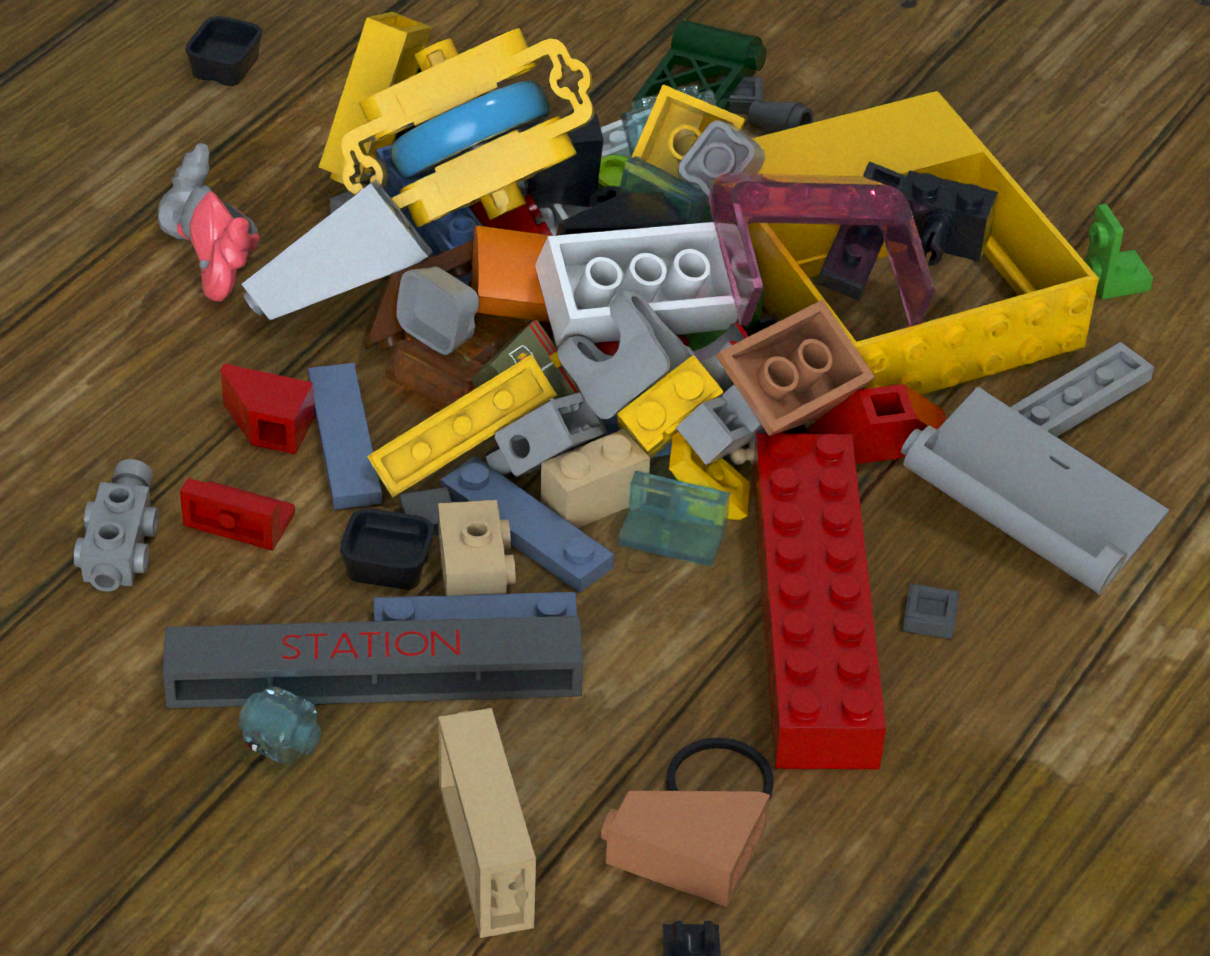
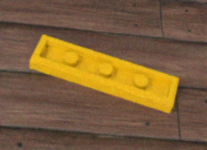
M531 354L371 453L367 458L393 498L488 439L499 430L557 396Z

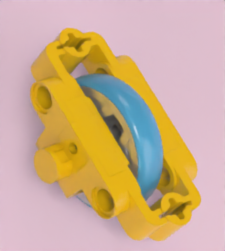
M520 28L499 35L459 55L452 39H446L414 55L422 72L362 100L359 104L368 123L349 131L341 140L342 154L347 162L342 173L343 183L348 191L356 195L367 186L366 184L356 183L355 180L361 174L359 169L360 163L367 169H375L376 175L370 178V182L377 179L383 188L386 187L388 182L387 168L380 160L368 156L364 144L373 139H376V141L385 139L411 126H417L399 137L392 144L391 155L397 170L403 177L416 179L425 175L428 176L399 190L401 194L391 198L401 211L408 208L416 228L431 223L461 208L469 207L479 201L482 202L489 220H493L527 204L518 183L577 154L568 134L586 126L594 116V107L588 95L592 89V75L584 63L571 58L565 45L557 39H546L528 47ZM550 57L554 65L549 79L551 88L558 97L571 102L574 113L562 119L560 116L538 124L550 112L549 100L543 87L535 80H524L500 88V85L537 67L536 63ZM560 57H563L566 66L575 74L583 73L584 78L578 81V92L583 101L582 104L579 103L576 94L568 87L560 88L559 83L565 80L563 73L565 69L560 61Z

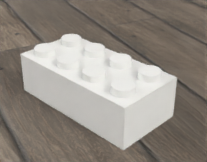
M724 221L548 236L535 264L557 347L569 337L575 335L587 338L593 343L619 341L620 331L610 315V303L626 290L636 292L642 296L660 320L675 335L727 330L732 323L737 321L748 302Z

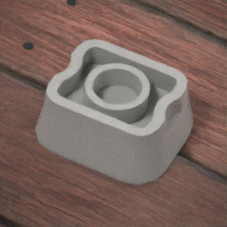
M714 121L707 126L680 162L678 171L680 182L686 189L709 206L717 210L728 209L738 200L762 168L765 161L764 150L757 142L734 125L726 121Z
M436 266L409 270L402 274L397 300V319L400 326L407 333L444 355L455 351L473 337L475 332L474 316L479 307V298L475 290Z

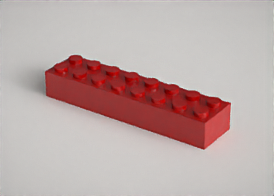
M756 433L752 480L775 769L880 770L886 723L852 434L785 433L769 436L768 433Z

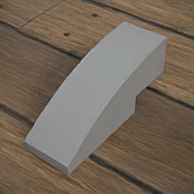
M735 384L722 396L703 402L676 427L706 465L756 438V433L766 432Z

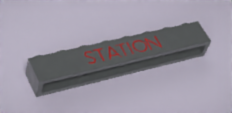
M500 617L165 627L163 680L166 707L294 705L291 700L297 702L295 704H303L299 702L298 698H302L301 700L306 702V704L582 696L583 653L580 617Z

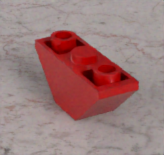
M900 384L857 390L809 426L807 434H852L856 464L905 458L906 456L901 453V449L915 429L923 431L926 427L932 426L938 430L947 420L944 410L907 385Z

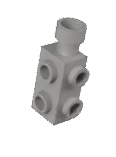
M134 459L120 461L115 467L111 483L100 482L95 502H87L84 515V528L87 531L85 538L78 537L76 540L74 566L81 568L83 582H90L98 590L109 592L116 590L119 585L133 586L136 573L145 574L147 571L149 545L144 544L146 536H156L159 510L157 507H151L150 488L153 480V471L144 462Z

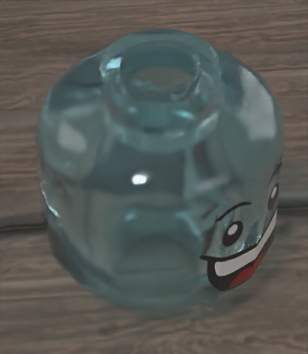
M277 686L267 688L261 693H253L244 704L239 717L238 726L243 731L242 736L246 746L282 764L296 761L302 754H310L316 747L321 735V727L317 725L318 714L315 705Z

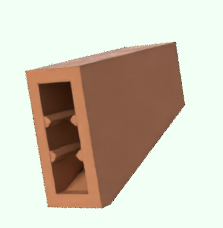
M628 791L618 810L611 808L603 823L601 839L607 841L606 864L727 907L766 830L770 795L761 791Z

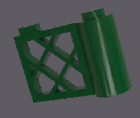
M682 20L674 31L671 48L633 98L634 109L640 111L649 109L651 112L656 99L651 97L653 94L660 92L663 84L678 90L677 87L698 81L701 87L683 93L699 100L707 98L709 104L727 111L730 107L728 98L744 76L752 77L765 64L767 51L763 46L761 38L711 25ZM675 64L692 69L673 76L670 74ZM718 74L727 76L725 80L709 85L705 78Z

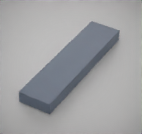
M354 363L308 368V381L313 382L315 417L333 509L382 504V492L378 474L367 458L368 455L373 453Z

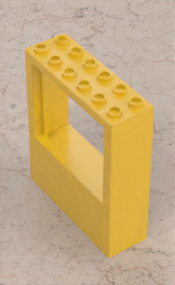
M938 91L752 138L764 150L765 161L763 166L738 200L728 209L717 210L716 216L720 221H724L726 230L732 239L739 237L757 263L766 298L764 307L770 316L775 314L777 322L821 300L824 301L875 376V379L864 389L905 384L920 395L1085 347L1099 277ZM869 162H873L907 176L910 170L997 191L998 195L991 236L984 250V255L1018 296L856 342L809 278L819 275ZM894 219L877 259L914 248V245L892 240Z

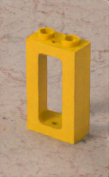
M394 12L366 18L319 164V168L331 172L330 178L334 181L344 184L342 173L347 162L341 150L342 138L349 131L368 123L359 103L367 97L417 74L419 65L414 55L425 49L432 29L431 26ZM397 133L379 141L373 139L366 142L364 148L368 156L376 158L375 150L392 145L395 142ZM360 163L359 169L361 174L355 180L357 183L367 181L373 175H376L375 169H367Z

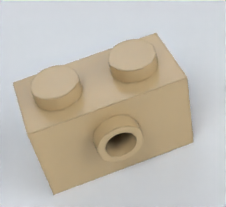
M625 429L588 444L578 446L571 451L541 462L540 502L576 528H581L648 499L650 457Z
M497 500L438 503V541L445 596L507 594V585H514L516 583L515 561L513 554H504V549H510L511 546L510 526L508 519L500 520Z

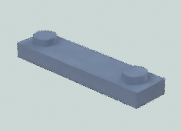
M476 456L440 480L441 488L447 487L452 502L497 500L500 520H509L511 544L578 593L585 590L614 568V554Z
M575 592L374 598V621L577 616Z

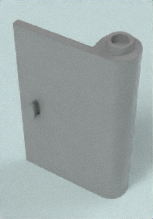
M979 387L965 399L938 430L932 426L926 427L923 431L915 429L901 449V453L906 456L903 463L904 467L1099 595L1106 590L1169 512V509Z

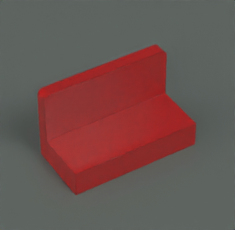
M188 478L180 489L183 526L272 551L295 515L294 504L212 481L205 483Z

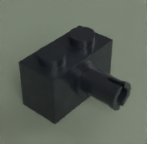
M909 170L897 197L892 240L914 245L913 255L921 264H924L927 254L931 252L928 266L938 264L942 259L943 253L980 262L991 236L998 192L984 189L974 184H963L939 178L932 174Z

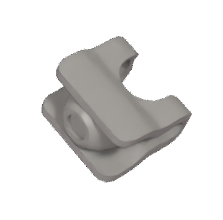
M630 290L623 291L610 303V315L620 331V345L613 357L604 354L591 340L580 335L569 337L558 347L557 353L560 362L578 385L589 407L601 419H610L617 415L689 358V353L679 338L660 320L642 296Z

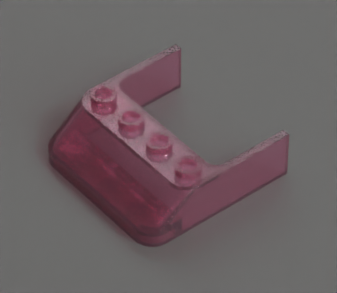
M724 173L716 177L710 190L708 201L740 326L750 325L763 291V284L747 226L751 223L880 225L909 325L921 324L936 289L908 199L897 188L863 176Z

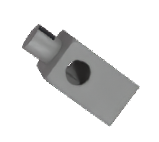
M581 392L549 401L496 432L495 440L499 446L488 451L486 459L488 465L504 476L512 471L518 477L541 469V462L571 451L578 446L588 444L608 432L601 418L595 415Z

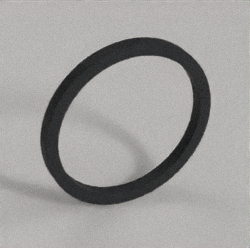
M706 738L695 741L682 748L673 757L668 768V791H678L675 783V774L680 764L686 758L706 749H729L739 752L754 761L764 775L765 789L763 793L769 794L771 798L773 792V773L767 760L753 747L734 739Z

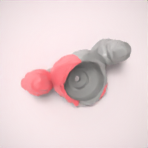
M200 143L196 144L192 152L185 154L182 165L176 168L172 178L173 187L160 201L157 221L161 230L176 239H187L192 242L200 261L199 268L201 270L203 292L209 300L222 302L232 292L236 282L237 269L246 265L249 253L256 249L260 236L257 227L250 218L246 217L242 211L221 201L211 188L205 185L204 182L210 169L209 150L206 144Z

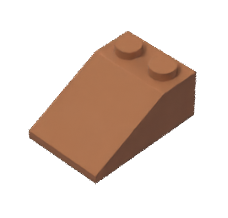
M823 300L743 339L716 355L769 436L823 417L857 390L864 389L875 379V376Z

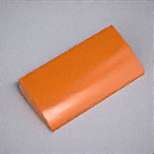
M475 226L473 233L471 288L476 291L479 298V307L476 313L550 322L535 267L547 237L550 235Z

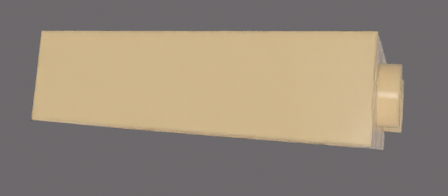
M492 708L462 711L456 714L439 716V788L479 936L483 938L533 929L536 857Z

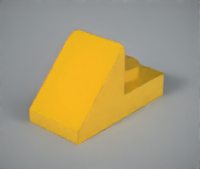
M680 432L672 436L669 470L672 471L677 479L674 490L673 513L684 516L742 520L747 517L750 482L723 458L706 465Z

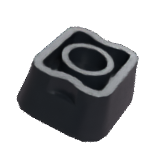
M215 16L208 18L189 40L185 48L193 76L201 80H214L226 86L238 85L258 59L262 36L261 28L256 24L229 17Z
M373 508L360 509L354 512L348 521L340 546V554L346 567L347 576L352 581L404 590L416 588L422 577L423 566L428 559L434 532L433 524L429 519L421 516Z

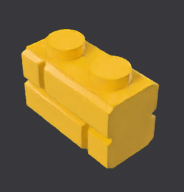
M692 355L617 414V425L621 430L625 429L651 459L672 442V436L679 432L676 427L703 402L722 396L723 390L698 359Z

